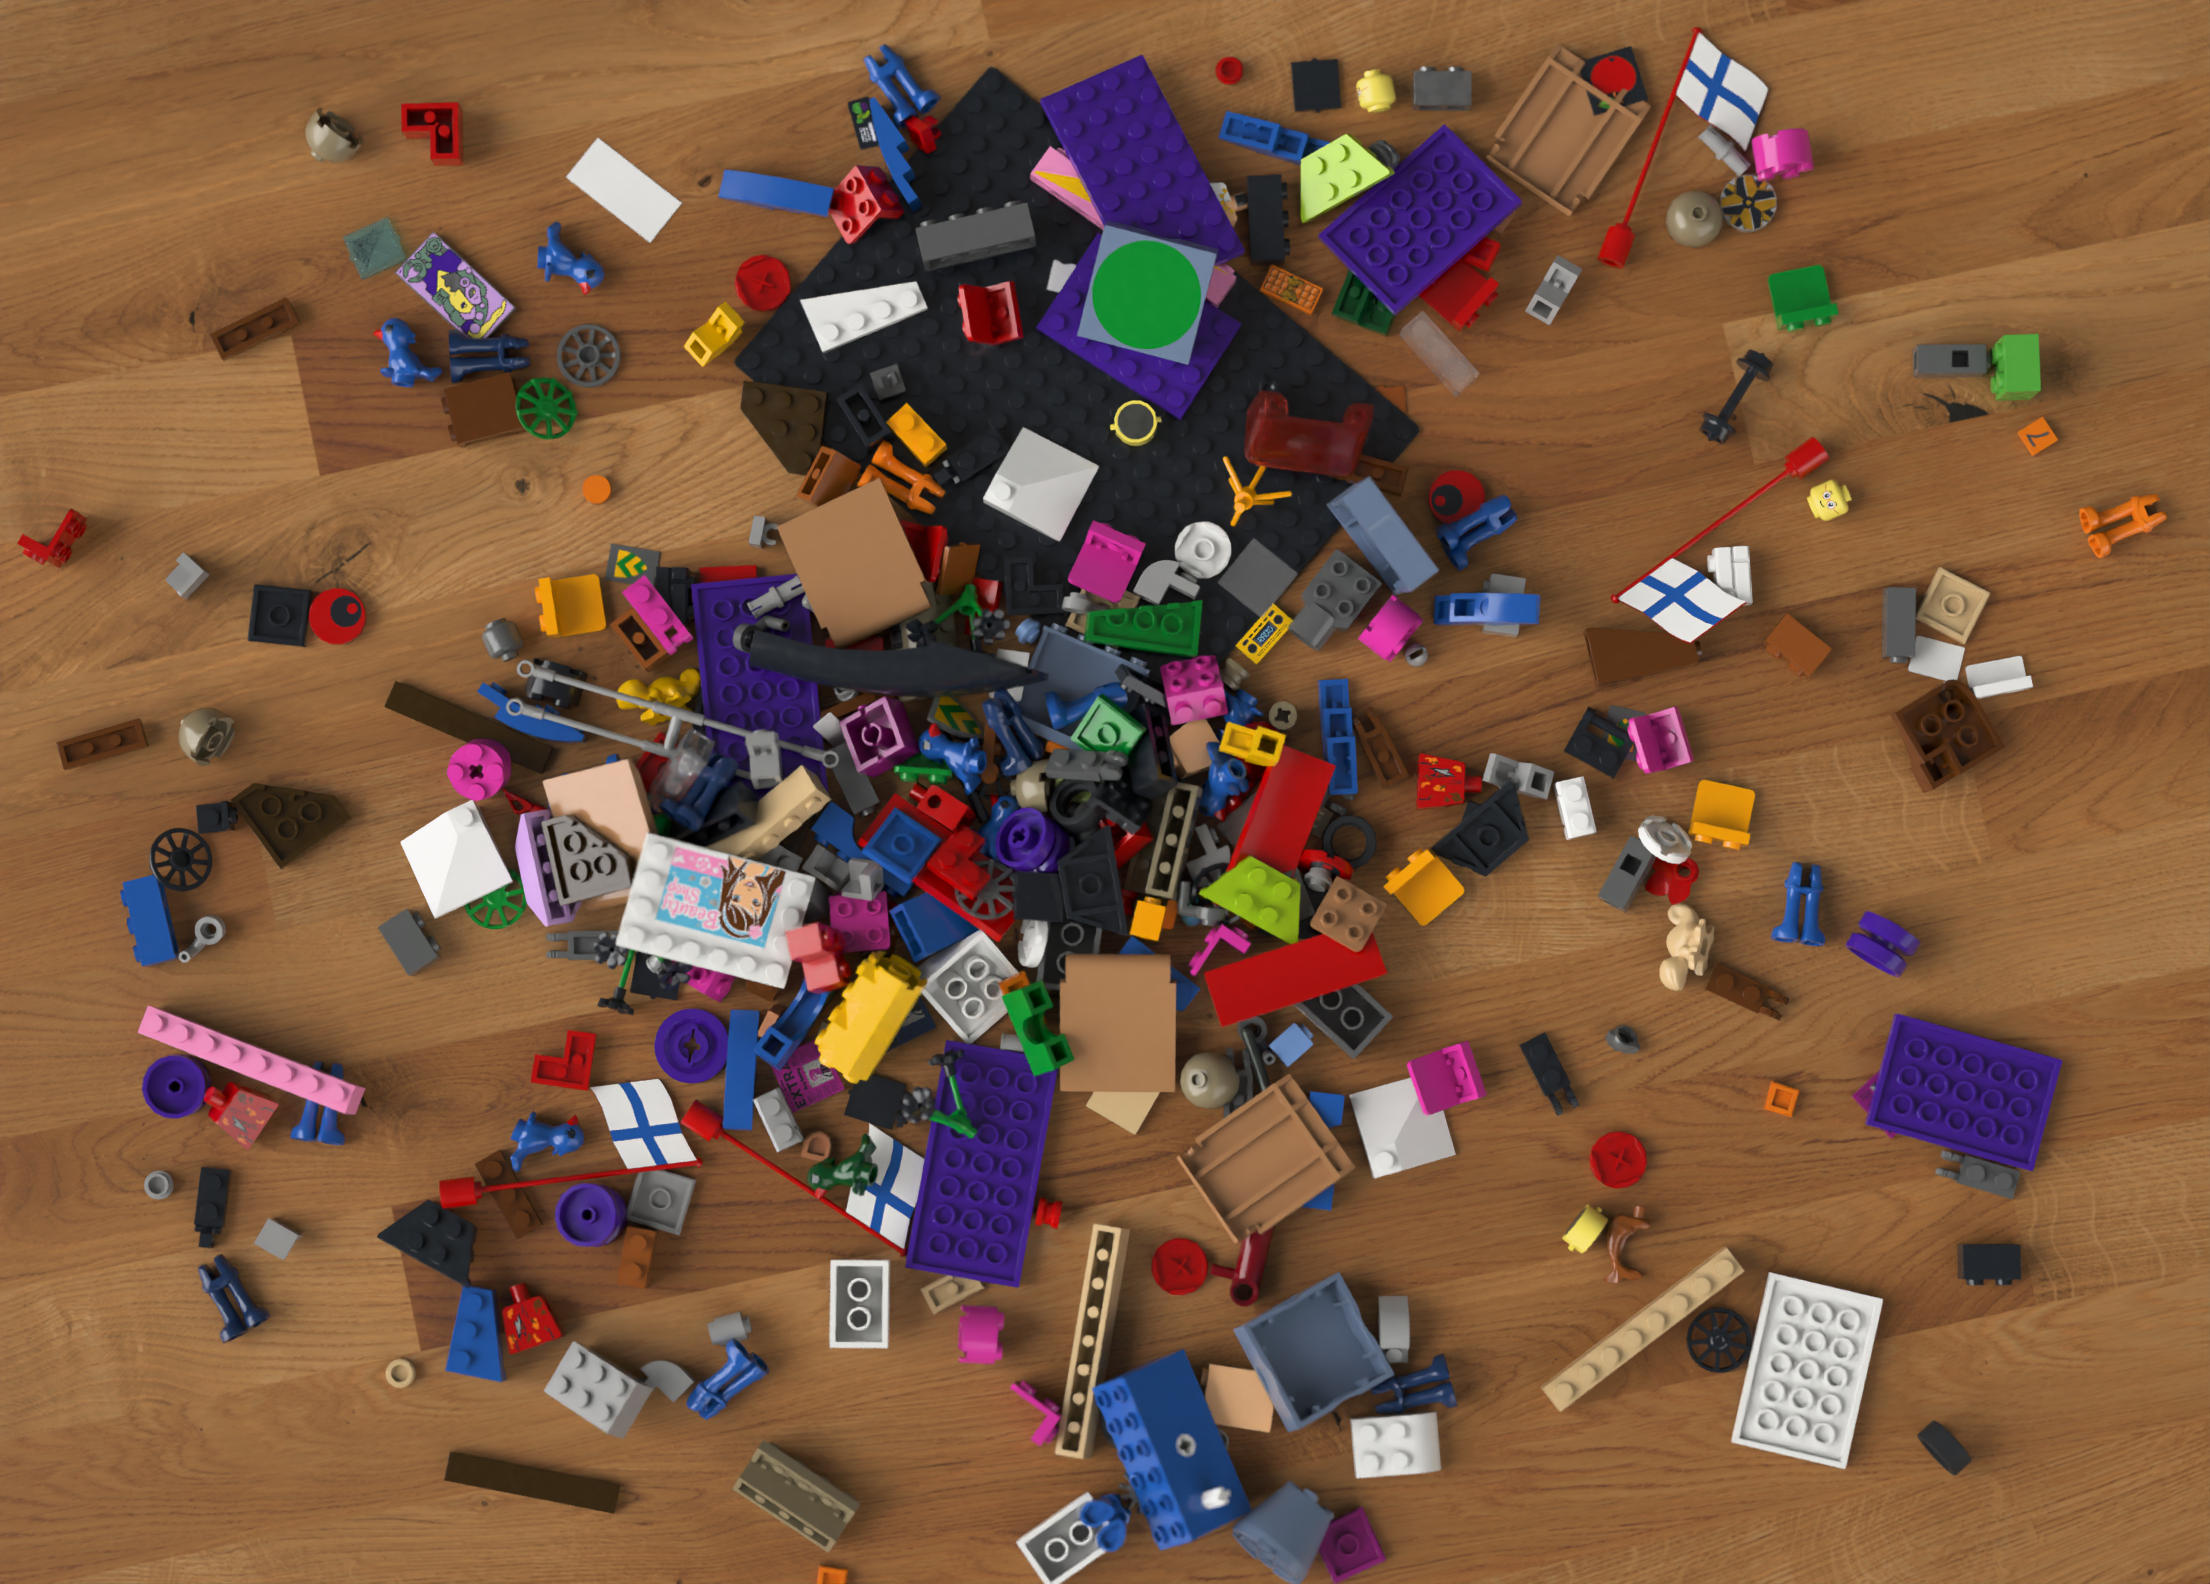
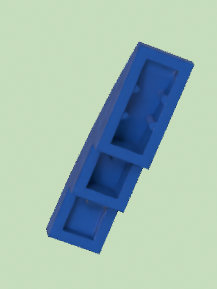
M873 97L870 99L871 113L882 155L897 187L914 212L922 207V204L908 184L916 178L913 170L902 156L910 148L878 101Z
M1229 111L1226 112L1218 137L1220 140L1300 166L1301 159L1331 143L1311 138L1306 133L1282 128L1280 124Z
M725 170L718 197L771 210L776 208L799 214L803 212L828 218L834 189L780 177Z
M1348 679L1318 680L1324 761L1336 766L1328 785V794H1357L1356 743L1352 728V707H1349Z
M731 1009L723 1129L752 1130L753 1100L755 1099L757 1079V1055L753 1049L758 1043L759 1011Z

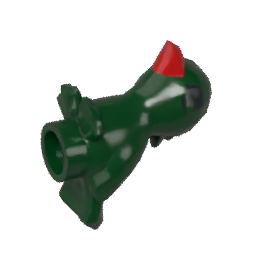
M867 1133L863 1134L861 1145L857 1152L845 1158L837 1166L834 1165L835 1157L831 1160L827 1157L810 1167L807 1173V1182L815 1191L819 1201L830 1189L838 1185L852 1187L854 1194L864 1196L867 1185L872 1186L875 1183L878 1175V1166L872 1163L871 1155L877 1147L870 1135Z

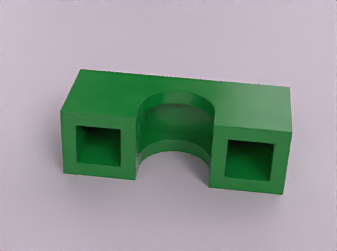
M1043 980L1023 986L1001 996L1034 1076L1055 1070L1075 1060L1065 1034L1054 1035L1045 1025L1044 1012L1053 1007Z

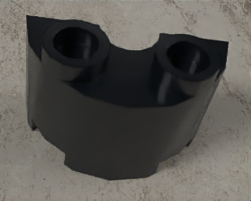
M533 658V662L537 666L586 682L588 676L586 672L574 670L571 667L555 662ZM534 676L527 678L524 689L527 692V698L537 701H543L544 697L555 699L553 705L570 709L571 705L579 706L583 693L582 688L555 680L551 682Z

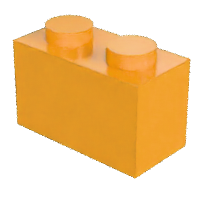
M907 403L886 422L891 432L926 468L947 450L945 442Z
M1145 897L1144 902L1138 900L1130 937L1133 936L1158 943L1166 907L1161 906V900Z

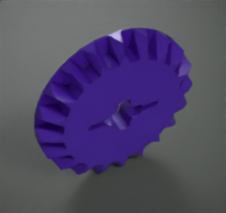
M700 1009L680 1010L670 1015L659 1027L654 1043L655 1056L660 1067L671 1078L683 1083H700L715 1076L726 1063L728 1035L723 1024L711 1013ZM695 1029L694 1038H696V1043L700 1044V1049L694 1051L689 1063V1049L684 1048L685 1042H690L693 1037V1030Z

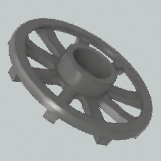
M594 324L579 325L568 331L561 339L557 349V363L561 373L572 384L586 388L598 387L614 377L621 359L620 347L616 338L607 329ZM590 329L587 344L583 343L577 331ZM595 330L604 333L606 337L595 346L593 344ZM571 335H573L580 346L578 350L564 346ZM611 340L615 352L601 353L600 349ZM562 351L575 354L577 357L574 360L563 363ZM601 358H615L612 369L605 366L600 361ZM580 364V368L574 378L565 370L568 367ZM598 366L608 374L602 379L597 380L594 367ZM586 368L590 371L592 382L579 381Z
M992 859L990 861L975 862L974 864L979 867H989L990 881L976 896L978 900L972 909L968 908L963 902L968 897L960 894V891L955 888V895L959 905L970 915L981 919H996L1008 914L1014 908V898L1010 902L999 893L1014 892L1015 874L1013 870ZM994 868L1004 872L998 878L992 879ZM1009 877L1014 885L999 886V883ZM996 899L1007 907L997 914L993 904ZM982 902L988 903L990 915L976 913Z

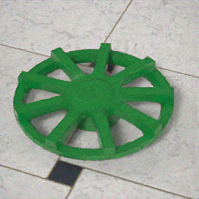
M542 377L528 381L519 390L516 398V413L520 423L530 434L541 439L553 440L564 436L571 430L578 411H576L571 391H568L564 385L556 381L557 379ZM539 383L549 384L547 396L544 395ZM533 385L539 399L526 393V389ZM555 387L564 394L556 400L553 399ZM521 398L534 404L533 408L521 410ZM567 399L570 409L560 408L558 404ZM534 413L536 419L529 427L522 415ZM558 413L570 415L567 425L557 415ZM551 419L561 427V432L553 434ZM540 421L546 422V435L534 431Z
M510 868L507 869L512 880L515 878L522 889L507 892L506 888L508 885L481 897L484 901L472 909L470 903L464 905L468 916L479 926L493 930L503 929L514 924L524 913L527 902L522 879ZM523 894L521 908L508 901V897ZM505 906L518 912L509 921H507L503 911ZM484 907H488L484 922L474 915ZM494 910H498L503 924H489Z

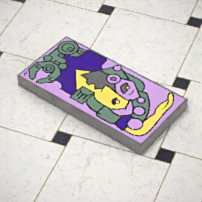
M432 232L394 272L452 327L459 330L464 337L490 338L517 310L511 302L435 232Z

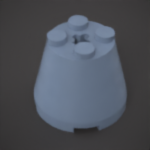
M1288 1481L1251 1512L1238 1520L1233 1527L1234 1532L1232 1535L1254 1559L1258 1558L1266 1566L1273 1569L1272 1572L1291 1584H1300L1310 1570L1334 1514L1326 1507L1317 1504L1319 1498L1307 1488L1302 1492L1296 1484Z

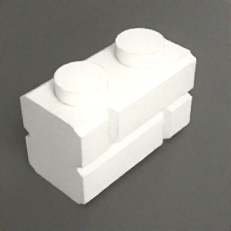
M1749 546L1714 548L1712 555L1707 557L1708 572H1713L1714 584L1727 594L1746 601V604L1743 606H1750L1753 603Z
M1584 776L1553 784L1561 822L1565 826L1563 830L1566 840L1595 834L1597 831Z

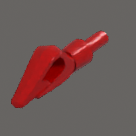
M1246 777L1245 779L1249 781V789L1244 793L1239 790V795H1232L1228 798L1225 808L1226 816L1243 803L1247 794L1256 786L1254 782L1258 778Z
M505 788L502 789L512 811L518 816H521L523 813L547 810V808L534 804L507 791ZM512 801H518L523 806V809L517 810Z

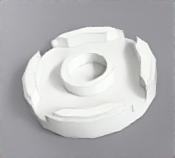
M1208 521L1196 522L1186 526L1178 535L1175 543V558L1180 563L1179 567L1188 575L1198 579L1211 578L1220 574L1228 565L1231 557V543L1227 533L1218 525Z
M1655 815L1646 817L1638 829L1639 838L1643 845L1652 854L1666 862L1675 864L1685 862L1691 854L1690 850L1692 848V842L1688 834L1678 824L1673 823L1670 825L1665 822L1667 820L1665 817Z
M1023 920L1020 933H1023L1024 936L1023 941L1018 943V958L1023 966L1034 968L1040 963L1045 951L1048 932L1047 921Z

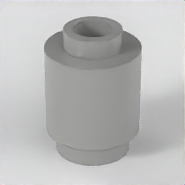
M741 1311L714 1318V1322L708 1323V1330L713 1345L720 1344L725 1346L732 1338L743 1341L748 1339L747 1333L752 1332L748 1315L743 1316Z

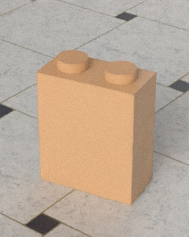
M1209 1363L1208 1369L1203 1368L1200 1386H1206L1204 1398L1215 1424L1270 1432L1274 1405L1255 1370Z

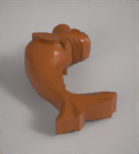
M1635 1205L1633 1216L1619 1213L1610 1220L1606 1241L1609 1258L1612 1263V1271L1604 1278V1281L1618 1283L1624 1277L1630 1280H1638L1642 1277L1641 1273L1637 1270L1622 1265L1620 1256L1625 1239L1629 1238V1235L1633 1234L1637 1229L1647 1230L1650 1228V1220L1644 1218L1645 1206Z

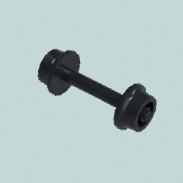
M1749 349L1743 358L1737 359V365L1745 371L1741 380L1718 417L1706 412L1702 416L1704 421L1699 430L1707 436L1709 441L1725 444L1730 436H1735L1737 433L1727 423L1755 377L1767 382L1771 378L1769 372L1774 364L1765 357L1764 353H1758Z

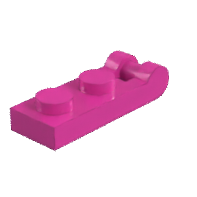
M645 575L622 592L670 655L678 651L676 648L683 642L688 643L693 639L692 635ZM674 627L678 633L669 639L665 633Z

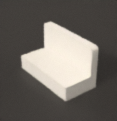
M2021 656L1969 665L1965 668L1969 689L1977 699L2027 690L2033 687L2031 675L2026 676Z

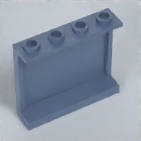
M1053 623L1051 627L1044 625V631L1028 668L1048 674V679L1024 686L1021 701H1016V703L1020 706V714L1032 733L1069 749L1085 751L1070 739L1083 718L1064 728L1054 730L1044 693L1054 691L1062 701H1073L1093 692L1098 686L1120 682L1115 671L1122 663L1148 678L1151 670L1146 668L1147 662L1133 656L1130 661L1119 657L1121 651L1105 645L1104 650L1093 646L1094 643L1084 642V635L1079 634L1077 639L1067 635L1069 629ZM1136 691L1133 694L1127 692L1128 701L1125 706L1120 707L1126 713L1134 710L1138 704L1141 694Z

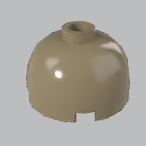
M318 108L309 119L305 130L307 144L312 149L310 151L311 155L320 162L327 160L332 163H342L349 160L363 145V138L360 135L356 139L351 133L355 128L342 117L330 110L323 114L321 113L323 108Z
M1691 190L1680 194L1671 202L1665 224L1669 235L1676 243L1691 248H1700L1708 245L1717 237L1722 227L1723 212L1719 202L1712 195L1704 191Z
M209 707L200 708L187 714L180 723L178 737L183 753L200 766L211 764L212 762L209 759L214 755L220 758L231 744L235 734V730L231 727L232 723L235 724L234 720L223 712Z
M1049 759L1031 760L1033 765L1017 774L1016 779H1012L1011 794L1016 796L1021 808H1034L1046 816H1052L1050 798L1055 790L1056 778H1048L1045 772Z
M1205 1052L1194 1055L1186 1062L1181 1071L1180 1084L1183 1094L1189 1102L1199 1108L1214 1110L1230 1103L1238 1092L1240 1081L1239 1074L1236 1073L1233 1066L1235 1064L1230 1058L1221 1053Z

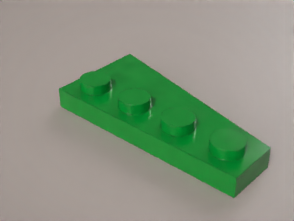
M1203 600L1158 606H1140L1128 609L1090 611L1086 617L1084 642L1195 658L1198 655Z

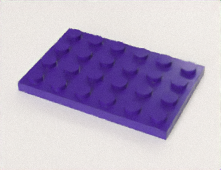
M1445 124L1393 169L1395 174L1373 186L1318 235L1319 240L1395 316L1522 205L1521 199Z
M1097 233L1036 328L1148 401L1181 420L1242 324L1205 301L1192 356L1188 365L1077 336L1102 235Z
M1895 1013L1865 1125L2033 1171L2062 1060Z

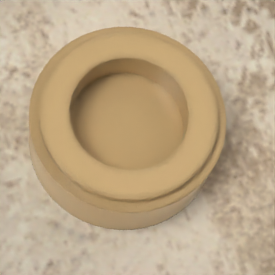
M396 1359L386 1368V1379L389 1384L396 1388L410 1385L416 1376L413 1363L407 1359Z

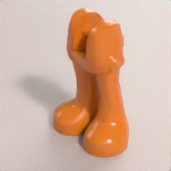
M883 440L871 463L900 477L913 486L911 489L906 488L888 478L870 464L857 486L861 487L880 478L887 493L906 503L908 508L911 510L917 509L932 515L936 507L921 498L919 494L924 489L938 498H943L945 490L933 480L931 475L927 473L921 474L893 456V446Z
M2158 494L2135 495L2131 497L2130 501L2105 511L2098 512L2092 506H2086L2079 510L2081 525L2086 534L2128 516L2133 518V521L2088 537L2089 545L2098 558L2109 555L2111 553V545L2134 534L2151 532L2155 526L2167 519L2165 511L2154 513L2150 516L2146 512L2145 507L2148 508L2160 501Z

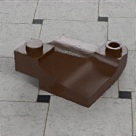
M1954 679L1940 683L1926 694L1891 714L1907 749L1912 766L1910 770L1924 793L1936 789L2005 747L1975 695L1966 685ZM1946 691L1951 694L1950 700L1946 697Z

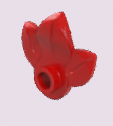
M1656 857L1652 865L1656 872L1649 878L1645 890L1656 896L1668 894L1671 905L1682 903L1690 895L1691 885L1699 877V867L1690 858H1687L1685 862L1675 864ZM1682 869H1687L1690 871V875L1683 877L1679 872Z

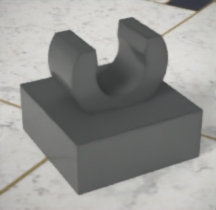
M897 364L870 373L879 401L906 393Z

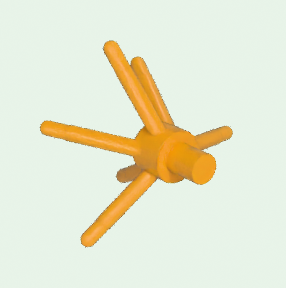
M1227 456L1223 457V461L1231 476L1229 483L1236 494L1234 498L1236 512L1231 521V526H1235L1242 512L1250 509L1253 505H1273V499L1292 496L1291 491L1257 495L1255 487L1270 462L1268 458L1263 461L1250 485L1242 487Z

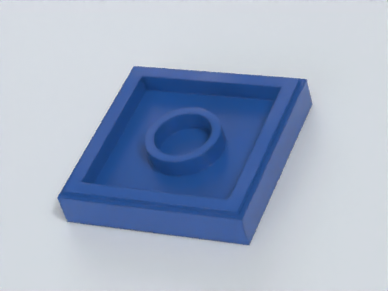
M895 807L863 848L862 853L910 885L943 839Z

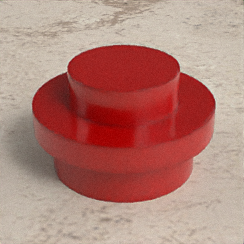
M1228 56L1222 58L1217 63L1215 73L1221 83L1234 85L1242 79L1244 68L1240 60Z

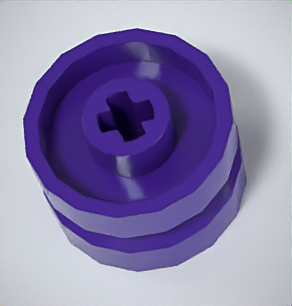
M1021 808L1004 820L997 833L995 846L996 854L1000 861L1016 871L1055 874L1059 870L1057 860L1069 852L1070 841L1068 832L1061 824L1034 808Z
M1865 911L1858 925L1868 936L1862 933H1852L1845 947L1877 969L1900 978L1907 967V963L1899 954L1913 956L1920 945V941L1896 923L1873 912Z
M174 1054L158 1059L148 1068L143 1077L142 1092L145 1102L153 1112L165 1118L178 1119L197 1113L206 1105L204 1095L212 1087V1078L209 1069L201 1060L187 1054ZM176 1081L179 1082L181 1086L180 1090L175 1091L173 1088V1086L177 1084Z
M581 1183L570 1187L561 1195L556 1205L555 1221L558 1231L576 1246L602 1247L613 1243L621 1236L627 1224L628 1212L624 1199L616 1190L607 1185Z

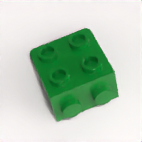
M1821 265L1774 273L1768 277L1767 281L1778 331L1787 329L1788 333L1803 330L1804 326L1815 324V327L1832 324V320L1839 314L1837 304H1831L1824 268Z
M921 752L894 767V773L896 776H900L902 782L917 783L919 778H929L931 784L946 785L947 780H954V773L950 770L944 759L941 765L938 761L934 762L927 759Z

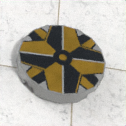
M1742 175L1732 179L1725 186L1720 196L1723 219L1728 225L1730 224L1741 232H1754L1762 229L1773 218L1776 211V195L1773 188L1766 181H1759L1755 175Z

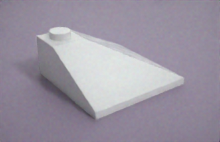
M1023 427L993 478L983 501L990 507L1060 542L1099 466Z
M473 800L445 812L401 841V845L435 919L513 882L482 811Z
M981 930L933 955L918 967L921 972L919 979L922 981L926 978L928 981L922 994L967 1044H972L1008 1012L1001 997L1003 994L998 982L1019 973Z
M1411 1078L1349 1095L1372 1178H1378L1456 1155L1444 1111L1426 1116L1422 1111Z

